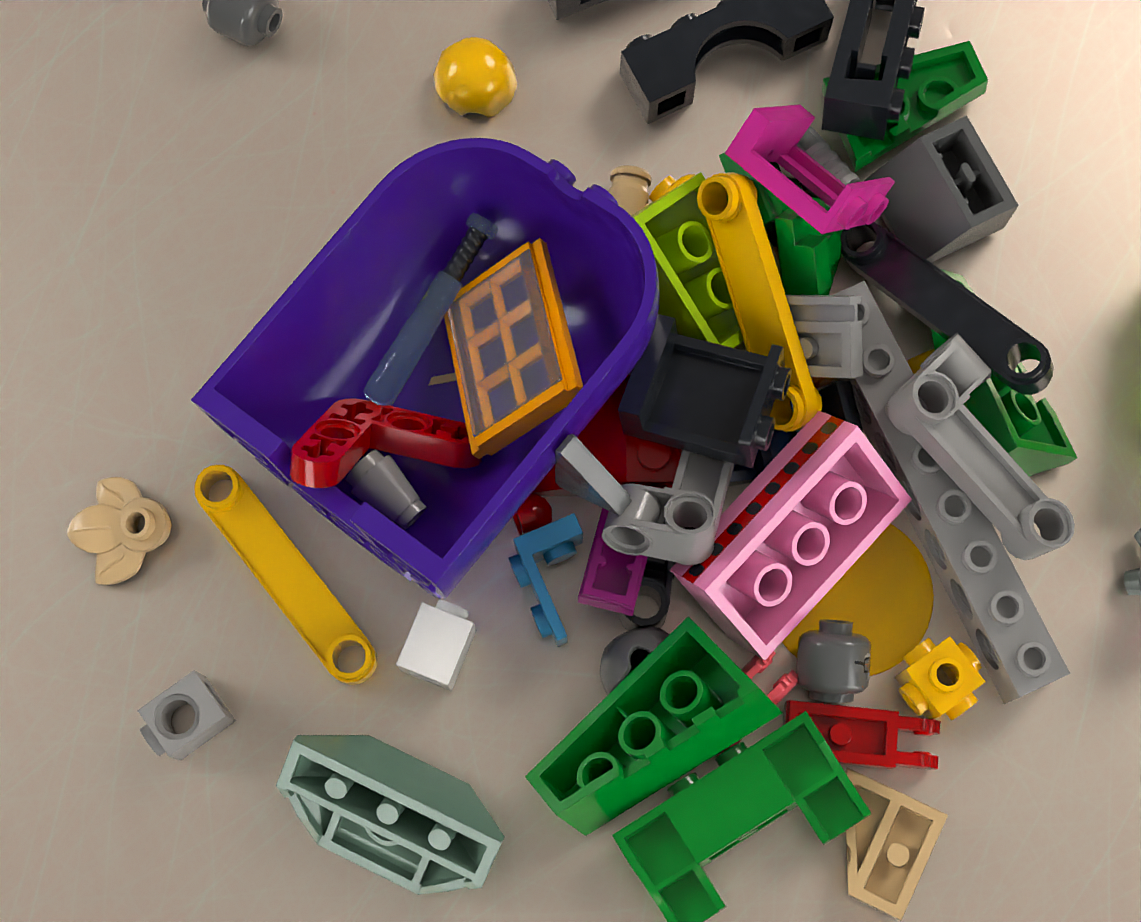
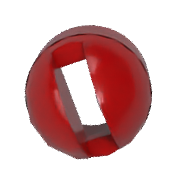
M531 494L512 517L519 536L552 522V507L544 497Z

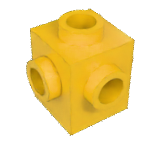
M949 636L935 645L928 637L902 657L908 664V667L894 678L901 686L899 688L901 697L918 716L923 714L926 719H935L946 713L952 721L979 701L972 692L986 681L978 672L982 669L980 661L966 644L962 642L956 644ZM939 666L953 682L951 686L943 685L937 679V669Z

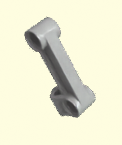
M956 333L937 348L920 365L921 368L892 395L888 404L889 418L895 428L903 434L913 436L998 529L1001 534L1002 543L1010 554L1022 560L1037 558L1064 546L1070 541L1074 534L1075 526L1073 516L1067 506L1059 500L1048 498L963 405L971 397L969 394L991 377L992 370L962 337ZM918 397L925 402L928 411L921 406ZM1034 523L1039 528L1041 536H1039L1034 528Z
M682 450L672 488L664 487V489L630 483L621 485L630 495L632 502L621 516L610 511L608 512L602 532L603 541L610 548L627 555H644L677 562L682 565H696L704 562L711 556L714 550V541L734 463ZM684 527H694V528H696V529H694V530H686V529H683V528H684Z

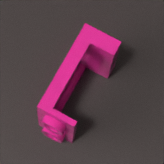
M801 105L753 108L726 150L725 154L821 234L843 229L848 230L865 224L870 225L878 219L889 203V199L885 196L895 183L893 179L885 177L847 185L843 184L797 146L815 119V116ZM770 162H777L831 207L829 211L789 180Z

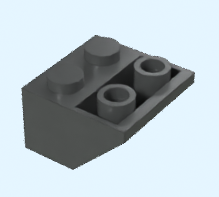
M967 115L919 137L864 179V181L890 177L895 181L885 196L889 199V203L881 217L891 234L931 263L1003 229L1019 206Z

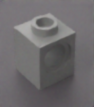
M195 670L137 710L146 722V725L140 731L152 750L158 756L166 752L169 757L178 760L184 759L236 721L206 676ZM190 704L195 712L194 723L188 731L176 734L171 726L172 715L180 706Z

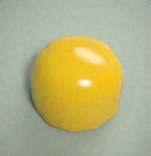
M464 38L442 51L433 73L438 96L444 103L448 104L449 108L462 116L466 113H479L488 118L497 115L512 101L517 87L515 70L510 59L495 44L483 38Z

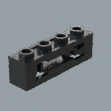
M850 0L824 97L821 130L884 141L888 121H899L905 90L897 88L899 78L909 80L915 48L907 47L909 38L919 39L925 12L924 7L917 6L918 0H876L875 9L892 12L881 56L878 81L875 80L877 65L860 63L872 19L874 0Z

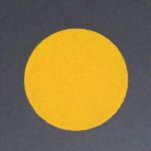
M890 523L782 641L784 646L797 658L798 640L803 633L809 630H819V620H843L853 622L852 632L865 636L871 642L869 676L887 671L904 660L902 657L918 646L923 639L933 611L934 593L932 579L919 549L907 535Z

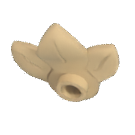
M110 477L102 479L97 483L96 495L98 504L86 507L77 513L67 530L68 538L76 547L89 553H97L95 582L101 585L117 584L138 573L146 552L162 545L167 540L171 531L170 517L161 503L143 497L134 482L122 477ZM144 516L145 526L143 530L138 533V522L140 518Z

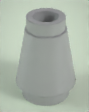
M376 449L363 457L345 479L353 487L352 495L363 502H367L393 523H397L403 530H406L415 523L427 509L391 455L384 457Z

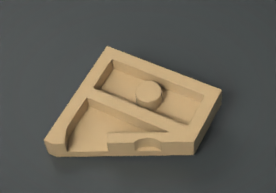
M847 767L845 773L871 812L870 816L846 830L848 896L902 921L948 815Z

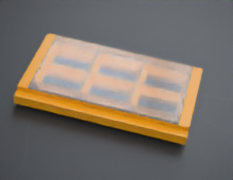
M541 238L532 244L529 241L448 297L447 304L442 306L471 453L476 458L480 459L486 454L492 456L566 408L583 387L547 243Z

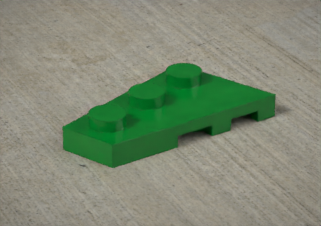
M970 41L914 55L909 80L899 78L897 88L905 90L899 121H888L884 141L839 133L855 172L986 92L988 78ZM880 64L877 65L875 72V80L877 81L879 78ZM830 77L824 78L822 82V94L824 97Z

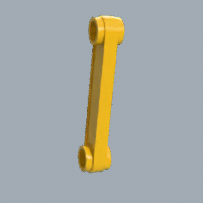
M735 172L714 174L701 183L697 193V203L701 213L706 217L746 350L768 356L772 344L784 347L785 367L792 368L791 382L785 400H775L770 417L775 418L774 429L788 432L802 429L818 411L822 410V399L818 390L813 385L757 204V189L753 181L742 174ZM790 400H791V402H792V404H793V410H794V411H792V409H791Z
M211 465L203 469L197 476L194 485L195 497L198 503L329 673L341 683L348 685L361 684L368 680L375 672L377 666V653L373 645L261 501L233 468L225 465ZM220 480L232 481L233 488L231 494L226 499L219 502L209 500L210 489L216 482ZM349 646H360L365 650V661L362 667L353 673L340 671L338 667L340 653Z

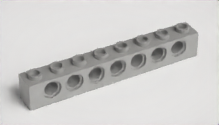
M862 281L833 294L862 295V304H857L858 321H862L863 376L837 379L838 381L851 382L862 428L869 442L911 497V502L904 510L1003 703L1011 702L1069 675L1070 672L992 523L913 436L900 432L891 422L888 414L889 400L914 374L866 282ZM918 397L921 406L928 411L925 402Z

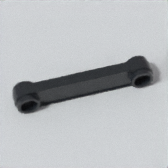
M876 222L870 225L865 224L852 227L848 230L843 229L840 237L842 244L841 253L851 269L944 339L948 340L958 333L992 370L991 374L1016 392L1024 395H1033L1041 392L1048 386L1053 377L1054 366L1048 349L1040 341ZM875 242L868 250L856 252L862 244ZM1034 359L1040 362L1031 372L1017 373L1014 371L1016 366L1024 360Z

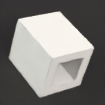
M438 600L436 607L422 602L397 660V667L402 672L452 691L477 631L474 623L466 620L469 612L444 600Z

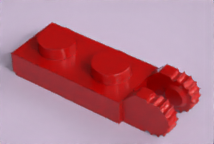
M794 700L785 701L783 725L806 711L840 764L894 769L896 766L929 770L938 769L939 756L922 751H897L898 731L913 733L917 736L930 737L940 734L941 721L899 716V711Z

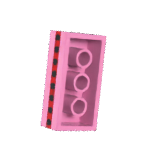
M818 411L722 513L711 556L704 562L696 565L676 563L670 571L729 639L765 661L912 499L857 425Z

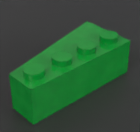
M688 616L550 751L525 778L556 816L587 836L783 712Z

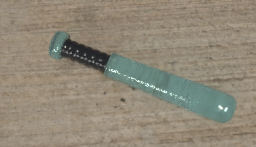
M472 213L468 217L466 225L469 229L465 237L462 238L461 243L457 246L456 252L453 253L451 260L448 261L443 271H438L424 296L366 384L364 394L368 400L382 406H392L446 312L462 288L461 279L464 278L465 273L469 270L470 264L473 263L474 258L483 247L484 241L487 239L493 240L498 233V227L486 218L476 213Z

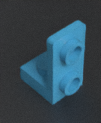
M575 513L514 538L513 541L517 554L508 558L520 587L523 588L531 585L539 603L531 607L530 610L542 638L552 635L557 647L568 643V638L536 563L545 560L547 566H551L577 554L575 546L583 543V531Z

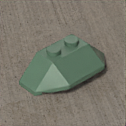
M297 735L291 744L276 784L283 797L289 798L296 815L317 845L417 895L449 892L464 887L468 889L482 888L505 838L470 784L370 735Z

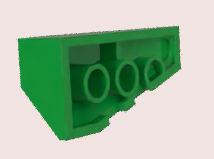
M941 269L974 293L963 275ZM932 330L934 350H936L947 340ZM1022 362L1014 369L1017 373L1027 372ZM991 374L990 378L969 394L971 397L963 404L1028 476L1069 464L1078 458L1055 411L1046 398L1036 402L1032 395L1016 392Z

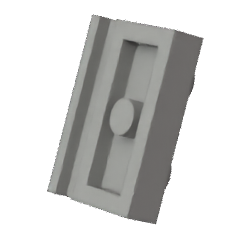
M786 295L810 376L829 378H856L863 376L862 321H858L857 304H862V295Z

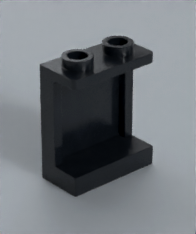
M657 314L650 342L631 372L618 407L624 435L752 468L758 449L767 451L771 443L775 428V418L770 417L774 402L775 400L784 401L790 386L792 368L785 367L784 347L772 344L768 356L679 335L675 318Z

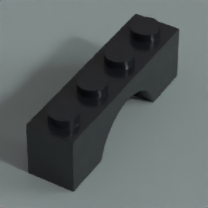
M721 0L716 8L703 14L691 13L681 17L670 29L653 37L650 34L642 35L631 41L625 50L621 51L620 75L646 123L650 124L693 103L696 70L702 61L714 51L729 45L748 44L761 47L774 54L781 61H785L827 41L834 16L825 0Z

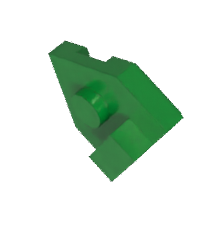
M812 198L829 211L830 208L821 199ZM789 207L775 218L781 280L785 295H829L842 255L840 237L843 230L821 234Z

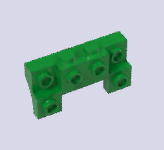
M806 711L749 748H747L744 742L730 747L715 759L719 767L702 778H699L696 772L683 777L667 789L671 798L612 835L629 865L639 877L667 922H705L725 909L727 905L703 867L797 806H799L823 845L871 815L869 808Z

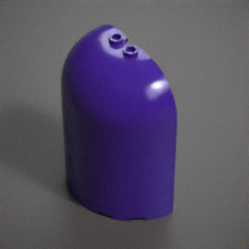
M464 138L440 143L409 157L378 183L195 394L191 401L230 438L235 439L256 457L255 460L283 484L289 486L292 483V488L310 503L312 508L351 539L407 580H413L427 593L438 599L441 597L446 599L553 468L556 461V449L570 434L576 437L579 436L642 357L650 342L659 310V277L654 253L643 229L628 212L618 206L616 199L607 190L596 184H593L590 188L587 187L584 192L572 186L576 182L574 174L561 162L551 159L547 163L517 145L496 139ZM471 226L485 234L488 239L484 241L483 247L479 250L473 263L470 264V268L465 273L464 278L461 279V283H457L444 275L442 271L447 266L448 261L451 260L457 246L461 243L462 238L465 237L467 230ZM541 238L547 243L583 383L581 390L566 408L492 456L486 454L482 457V462L478 466L471 468H454L378 450L384 457L391 455L420 497V501L427 507L419 519L406 530H403L397 523H393L367 502H363L351 494L353 487L345 480L349 472L338 484L327 488L305 487L291 479L290 462L293 445L338 400L363 399L465 423L457 380L429 385L432 377L455 373L442 306L447 304L448 297L529 241L532 244ZM524 275L503 289L508 313L530 299ZM493 297L472 311L476 330L488 328L498 321ZM534 316L512 330L518 357L540 342ZM502 337L481 351L484 367H487L485 369L486 377H489L508 364ZM542 359L522 373L528 400L551 386L545 359ZM512 380L490 394L496 422L518 408ZM369 448L359 461L375 449Z

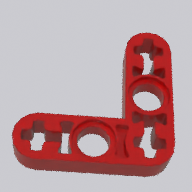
M342 399L333 403L293 445L291 450L290 477L294 482L305 487L327 488L335 486L346 476L369 448L454 468L478 466L482 462V458L478 459L472 455L466 423L363 399Z

